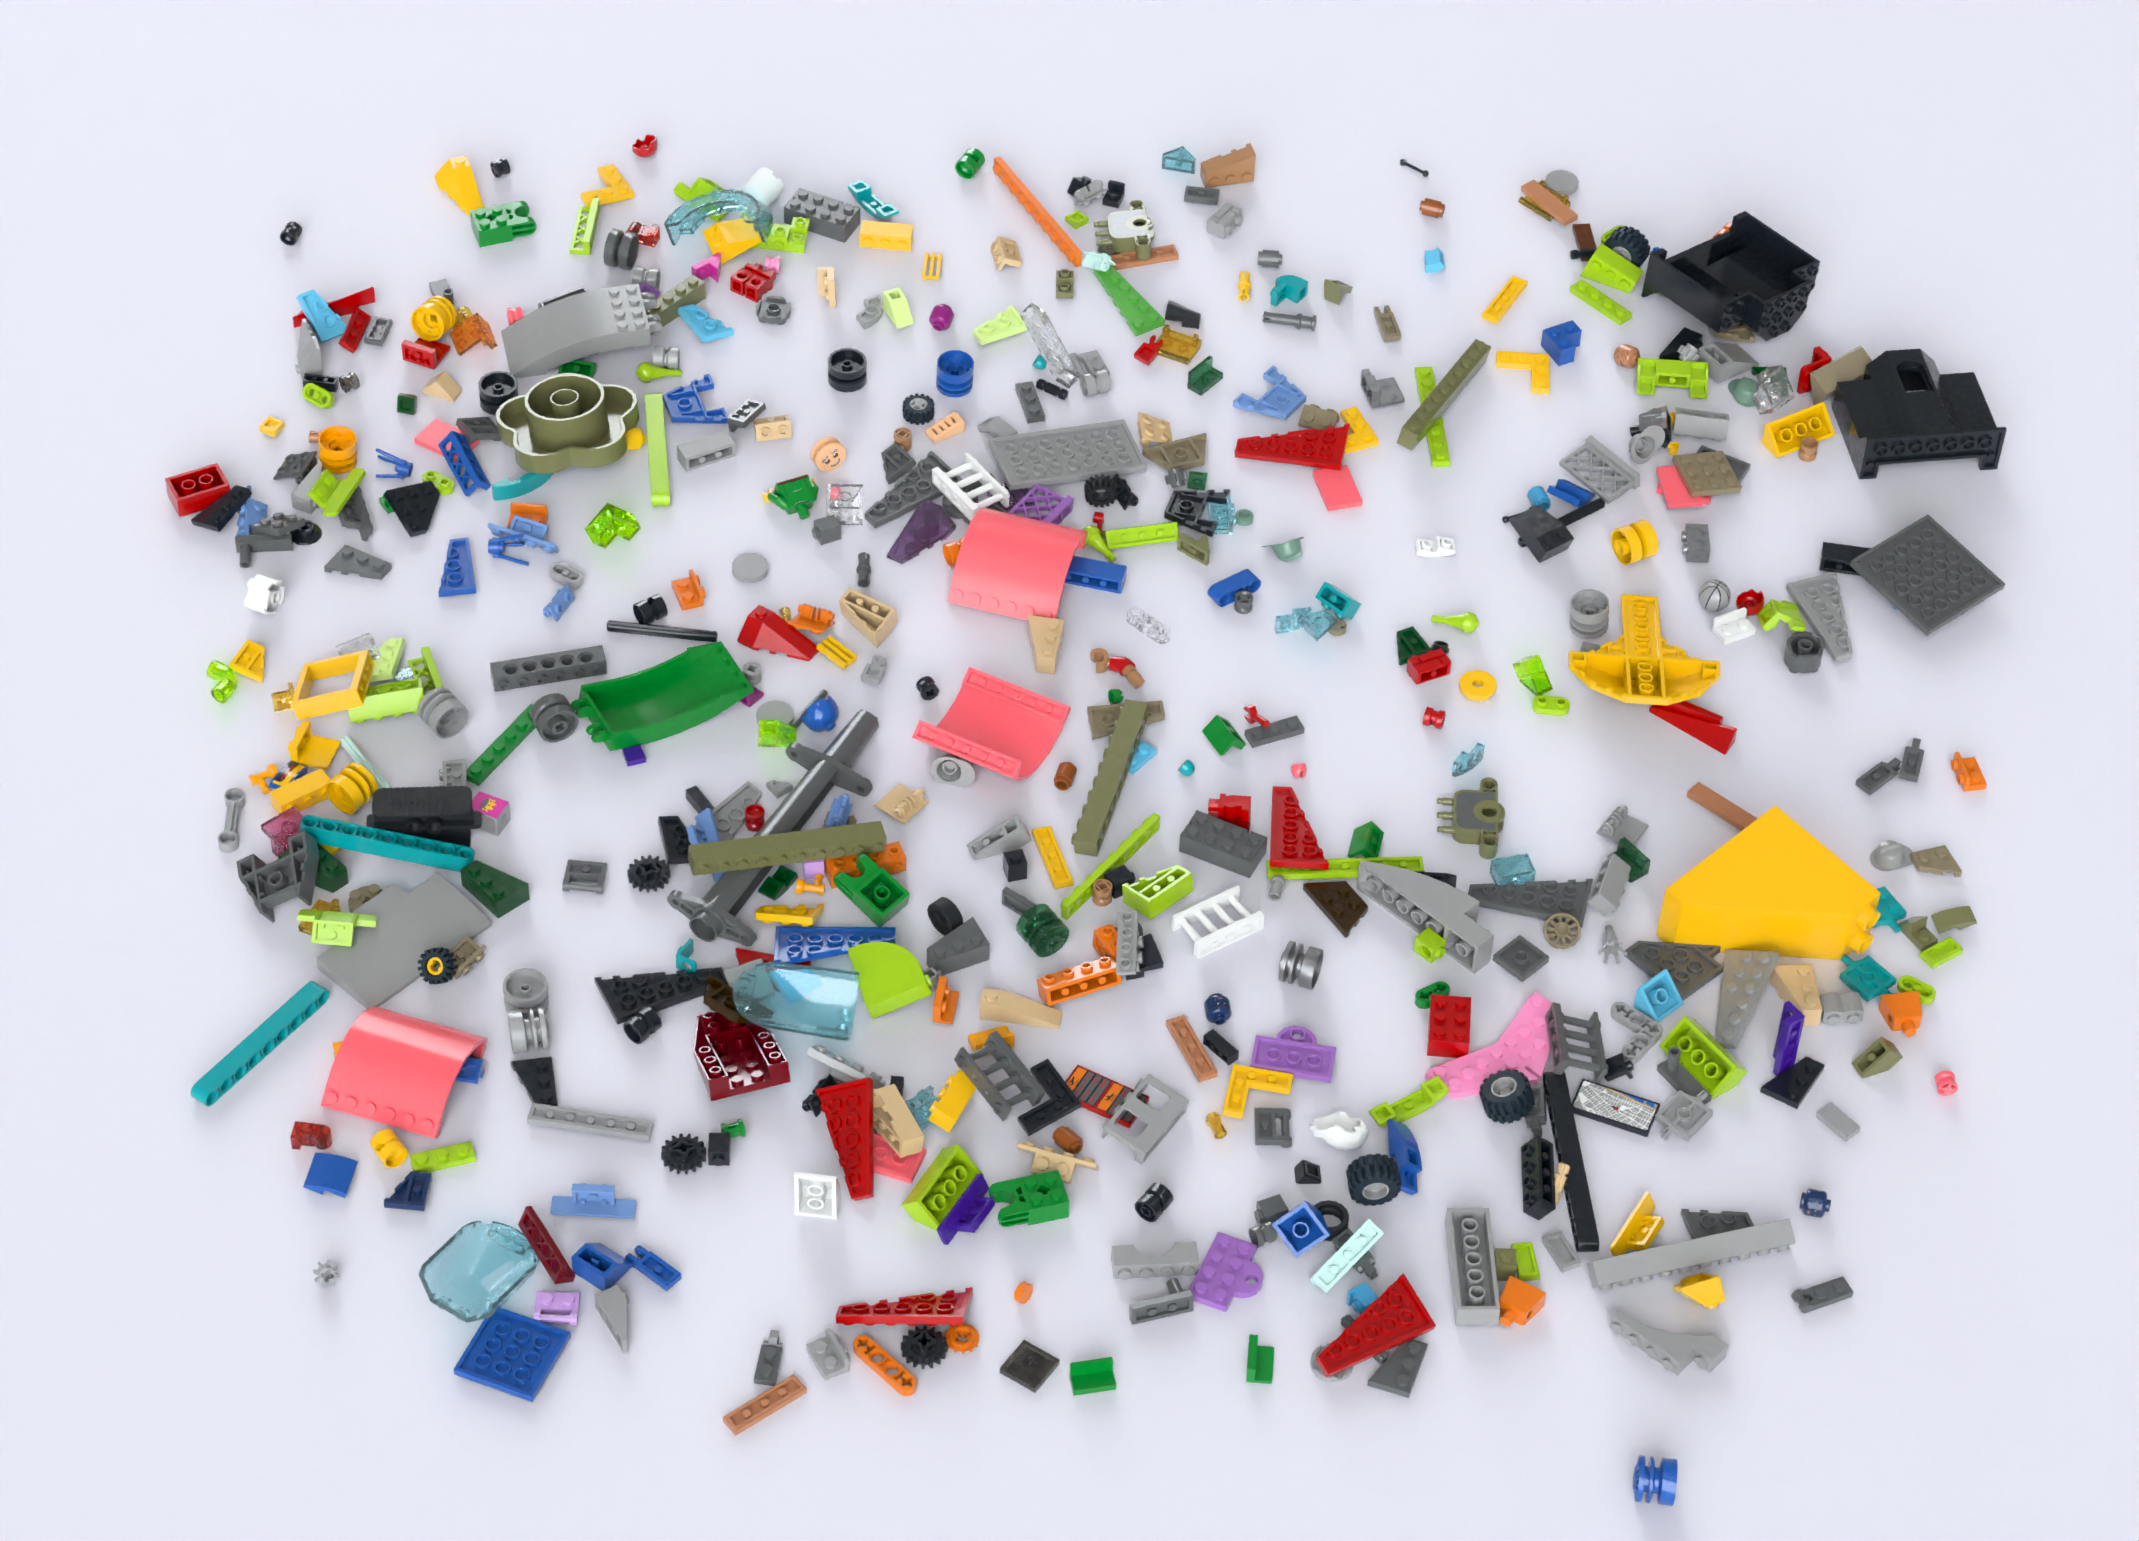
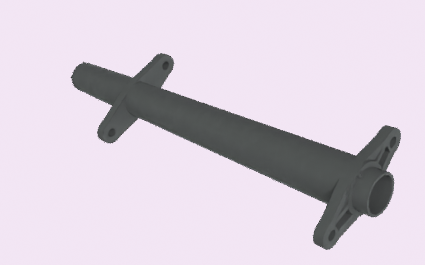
M861 709L823 753L805 747L800 743H790L786 748V755L808 771L754 837L800 831L834 785L862 797L868 796L873 789L871 781L850 769V766L878 730V718L870 712ZM773 866L727 871L721 875L703 898L685 894L679 890H673L667 897V901L671 907L690 919L689 927L691 931L701 940L712 942L717 937H721L744 946H752L757 939L756 933L735 918V916Z

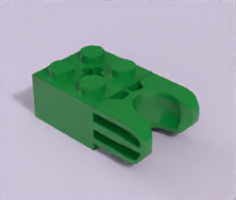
M517 201L470 210L471 227L479 247L513 241V238L533 234L536 230V223L533 218L527 217L529 214L528 204L525 201Z
M863 853L856 858V867L862 876L854 878L845 872H838L833 877L835 886L873 923L881 927L908 904L910 893L885 869L880 868Z
M1058 1170L997 1182L989 1188V1196L993 1198L995 1203L1006 1202L1011 1204L1000 1209L998 1213V1222L1002 1227H1011L1028 1223L1029 1226L1069 1217L1070 1201Z

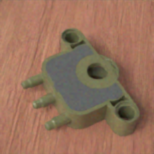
M1131 201L1129 203V210L1111 212L1107 215V220L1094 222V227H1108V230L1095 232L1096 237L1109 236V239L1096 241L1097 246H1111V249L1118 253L1135 251L1136 257L1140 260H1146L1151 257V241L1155 237V233L1152 230L1154 221L1151 217L1146 216L1143 201Z
M1490 777L1483 778L1479 791L1460 790L1454 794L1453 798L1437 799V804L1452 806V812L1437 813V818L1452 820V826H1438L1437 832L1452 834L1453 839L1458 843L1479 845L1480 856L1484 859H1493L1497 854L1498 834L1503 830V820L1505 817V809L1498 803L1497 781Z

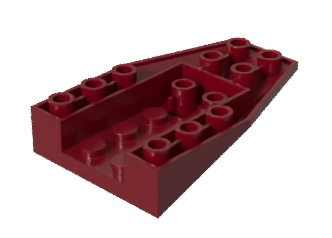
M706 1012L703 1015L697 1016L693 1055L711 1101L791 1082L788 1060L772 1031L759 1022L736 1024L727 1020L725 1016L718 1012Z

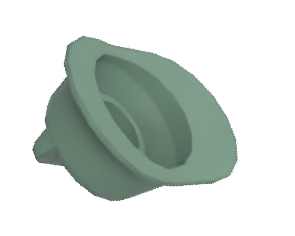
M1743 377L1742 379L1732 380L1729 383L1728 389L1738 404L1745 407H1754L1761 402L1762 396L1759 384L1755 380Z
M1304 537L1282 544L1262 547L1271 546L1281 561L1288 562L1302 556L1300 540Z

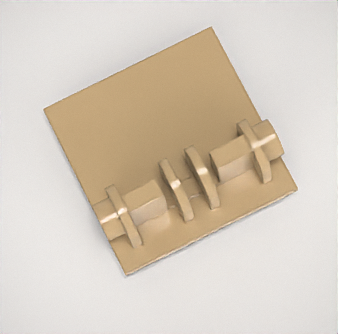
M1138 412L1139 420L1137 426L1139 427L1138 433L1141 438L1140 444L1143 447H1148L1152 441L1161 444L1173 441L1170 422Z
M899 783L874 806L905 824L924 808L929 801L924 799L925 793L923 789L919 788L911 791Z

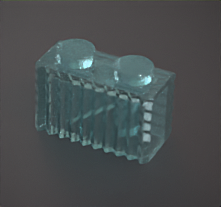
M1527 853L1525 855L1517 854L1507 858L1493 859L1490 866V874L1496 886L1507 885V883L1511 882L1518 885L1535 880L1536 870Z

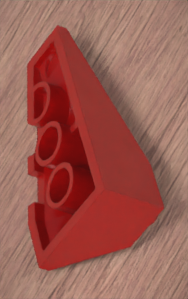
M758 605L747 616L737 639L738 643L752 650L759 651V649L769 650L771 654H776V652L787 654V657L810 661L819 652L816 649V644L793 626L787 624L788 622L775 612L761 605Z

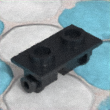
M1116 473L1113 479L1117 484L1118 502L1124 510H1126L1128 505L1136 506L1138 504V497L1133 492H1130L1131 489L1127 481L1120 478Z
M830 1074L827 1078L821 1079L812 1091L813 1095L810 1094L802 1102V1109L806 1112L809 1110L813 1111L815 1117H818L822 1111L821 1101L815 1089L836 1085Z

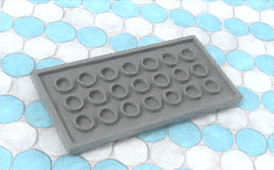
M1124 419L988 438V445L1009 491L1031 488L1036 484L1045 486L1086 480L1091 476L1095 478V475L1101 477V474H1104V477H1106L1107 475L1114 476L1116 473L1118 475L1146 471L1147 468Z

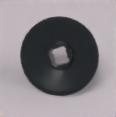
M305 520V526L293 530L289 534L292 535L293 543L311 545L321 538L322 530L313 522Z

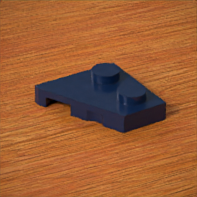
M411 1171L405 1177V1180L395 1188V1193L390 1198H385L384 1208L425 1211L432 1182V1173Z

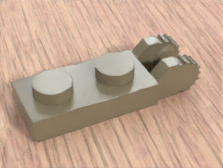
M1389 305L1384 306V313L1380 312L1379 307H1374V316L1384 342L1401 340L1400 329Z

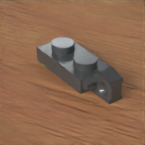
M1913 738L1912 747H1905L1898 779L1917 783L1924 750L1919 749L1921 739Z
M1896 757L1889 763L1881 761L1858 778L1856 786L1868 795L1873 794L1898 774L1901 761Z
M1544 1085L1531 1088L1535 1103L1532 1106V1111L1527 1112L1528 1115L1525 1117L1527 1127L1531 1128L1534 1137L1537 1135L1542 1137V1125H1546L1547 1121Z
M1347 1228L1331 1239L1332 1243L1339 1250L1354 1233ZM1369 1251L1352 1266L1360 1274L1365 1272L1371 1280L1378 1276L1377 1270L1373 1266L1376 1263Z
M771 1330L769 1341L764 1340L761 1345L754 1375V1384L776 1385L783 1354V1343L779 1342L780 1337L777 1330Z

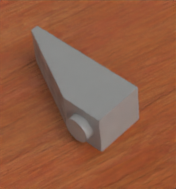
M319 461L291 493L292 508L312 514L316 508H319L307 493L323 471L322 462Z
M1015 815L967 844L972 859L975 861L1002 854L1003 852L1017 850L1030 842L1032 838L1025 824Z
M616 1285L594 1295L595 1308L622 1352L626 1353L628 1352L627 1304L629 1303L627 1293L625 1291L622 1292L619 1286Z

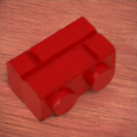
M1442 648L1430 650L1419 656L1414 655L1407 659V673L1412 677L1416 685L1450 674L1451 661L1445 655Z

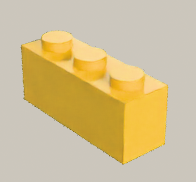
M862 220L860 247L911 251L913 225Z
M322 768L270 791L271 805L282 819L292 816L321 801L329 799L326 794L325 785L330 778Z
M960 1069L955 1076L950 1075L945 1083L948 1088L943 1087L937 1096L940 1101L935 1100L929 1109L932 1114L928 1120L947 1132L951 1131L976 1090L973 1083Z

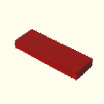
M356 307L338 344L354 353L371 316Z

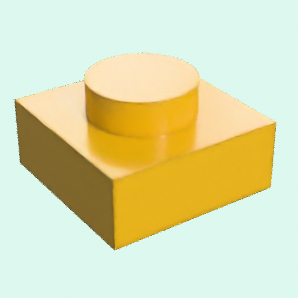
M268 416L259 426V431L276 437L285 427L284 421Z

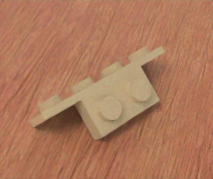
M1026 1141L1023 1144L1017 1143L1016 1146L1020 1151L1035 1154L1030 1173L1039 1174L1058 1170L1062 1182L1071 1184L1076 1165L1096 1171L1099 1168L1094 1163L1095 1160L1083 1157L1080 1160L1075 1158L1074 1154L1063 1152L1061 1155L1055 1153V1149L1043 1147L1042 1150L1035 1148V1144Z

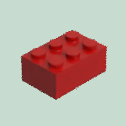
M218 463L165 478L167 495L179 517L204 510L230 490V485Z
M1431 994L1427 1056L1459 1058L1468 1054L1471 997Z

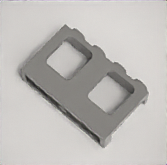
M1150 1074L1144 1080L1141 1078L1135 1086L1136 1090L1133 1093L1130 1091L1124 1099L1125 1103L1122 1106L1118 1105L1112 1114L1114 1116L1111 1119L1107 1118L1101 1127L1103 1129L1102 1139L1107 1134H1110L1137 1152L1135 1161L1141 1165L1183 1116L1190 1101ZM1148 1084L1169 1097V1101L1160 1111L1152 1109L1138 1099L1148 1087ZM1127 1111L1147 1123V1127L1136 1138L1116 1126V1123Z

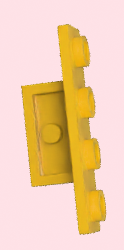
M1645 1192L1641 1200H1639L1615 1240L1611 1243L1610 1252L1612 1256L1626 1254L1628 1249L1638 1251L1648 1249L1665 1224L1662 1217L1650 1216L1655 1209V1204L1649 1192Z

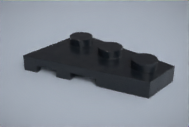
M552 1057L511 1061V1067L518 1075V1079L525 1087L532 1103L558 1106Z

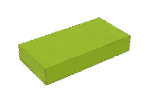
M1948 937L1920 952L1919 957L1931 969H1934L1962 954L1963 948L1951 937Z
M1532 1242L1512 1243L1511 1249H1516L1517 1278L1521 1281L1539 1280L1540 1273Z

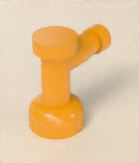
M274 763L267 765L265 771L256 775H249L250 783L252 786L258 784L263 794H268L270 788L264 779L268 777L273 779L278 770Z
M816 874L813 884H807L803 879L798 878L795 894L801 895L804 891L824 895L825 884L821 883L823 875Z

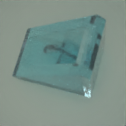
M1183 146L1163 153L1162 169L1195 174L1196 159Z
M1326 610L1299 615L1305 631L1316 641L1337 624V620Z

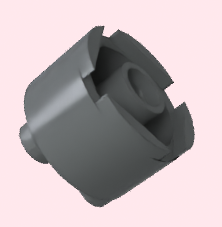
M1798 631L1793 633L1790 638L1788 637L1783 658L1791 673H1815L1818 671L1824 650V643L1819 636L1816 638L1812 636L1813 633Z

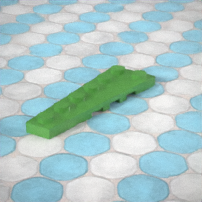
M1112 265L1105 272L1094 269V275L1102 287L1105 288L1108 296L1112 297L1114 305L1118 306L1122 317H1125L1128 326L1135 336L1165 325V319Z

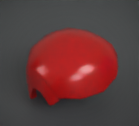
M646 135L643 141L637 139L636 143L632 145V151L639 157L654 155L658 146L657 137Z
M1750 589L1748 592H1742L1736 600L1737 609L1745 607L1747 609L1746 616L1757 615L1764 607L1762 591L1758 593Z

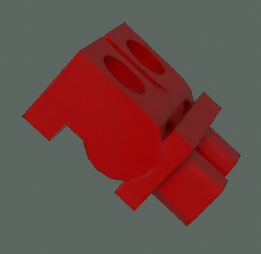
M747 263L745 268H741L730 277V290L741 296L745 295V298L758 303L761 300V295L773 289L776 271L772 269L765 271L759 263L754 265Z
M1220 793V799L1209 798L1208 811L1210 812L1208 815L1245 828L1249 833L1251 796H1226V794Z

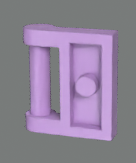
M537 1291L533 1319L543 1323L570 1324V1326H577L580 1292ZM550 1314H567V1315H550Z

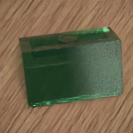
M1209 355L1188 372L1187 388L1200 396L1223 379V373L1212 367V356Z
M1625 837L1620 839L1617 851L1612 854H1616L1631 867L1628 882L1632 883L1648 874L1650 859Z

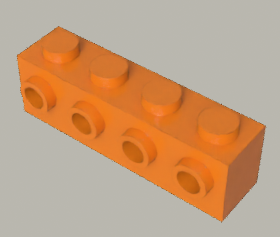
M899 841L886 844L885 851L866 854L890 875L906 871V855ZM859 855L824 859V873L831 889L837 888L833 877L838 872H845L854 878L862 876L856 867V858Z
M1111 956L1101 957L1093 962H1085L1073 968H1065L1060 972L1046 974L1044 977L1037 979L1039 997L1047 1006L1122 984L1121 976L1116 975V962Z

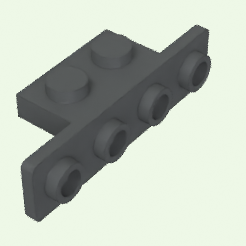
M358 485L338 516L342 527L359 529L362 541H367L369 535L373 532V525L365 506L362 491Z

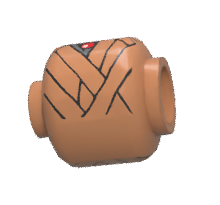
M1627 344L1617 347L1614 352L1616 364L1627 369L1634 368L1637 365L1638 358H1641L1638 348Z

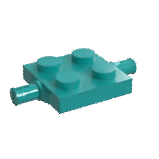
M1885 886L1878 888L1877 890L1881 894L1876 910L1881 915L1873 928L1888 925L1894 933H1898L1902 928L1896 921L1905 918L1907 912Z
M1847 954L1841 958V961L1848 968L1840 973L1839 979L1853 991L1858 992L1865 1001L1869 1002L1880 995L1893 994L1888 989L1896 984L1897 979L1869 955L1857 961H1853Z

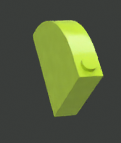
M869 942L847 949L866 1008L872 1019L932 995L930 986L933 983L929 974L925 975L917 959L907 949L888 942Z

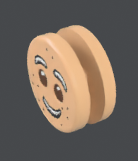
M826 437L813 446L810 457L819 470L828 472L838 468L843 463L846 457V450L835 437Z

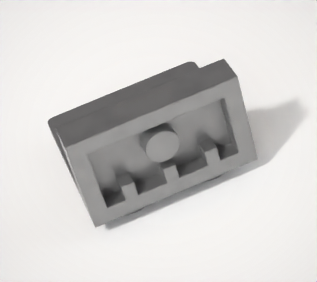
M1369 368L1362 369L1360 386L1371 408L1405 402V398L1394 377L1376 380Z

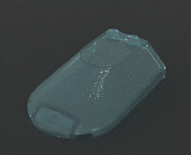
M780 962L761 963L755 965V968L748 972L744 971L737 978L733 987V1002L738 1012L745 1019L758 1026L849 1041L856 1012L860 973Z
M474 1221L464 1225L422 1265L418 1275L430 1302L468 1323L492 1317L535 1272L539 1258L525 1235L519 1230L492 1221V1224H482L481 1221Z

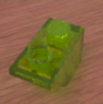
M1539 655L1525 657L1513 664L1519 681L1535 696L1542 695L1553 689Z
M759 720L758 747H788L790 743L796 742V728L779 720Z

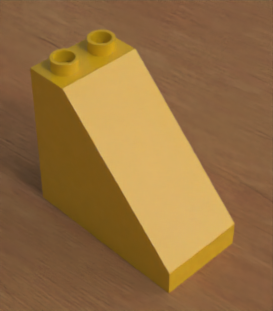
M1775 805L1666 888L1656 936L1667 943L1720 946V953H1725V949L1775 951L1782 957L1841 960L1845 954L1848 955L1853 950L1857 954L1863 953L1873 942L1874 936L1870 933V930L1881 915L1876 910L1881 893Z

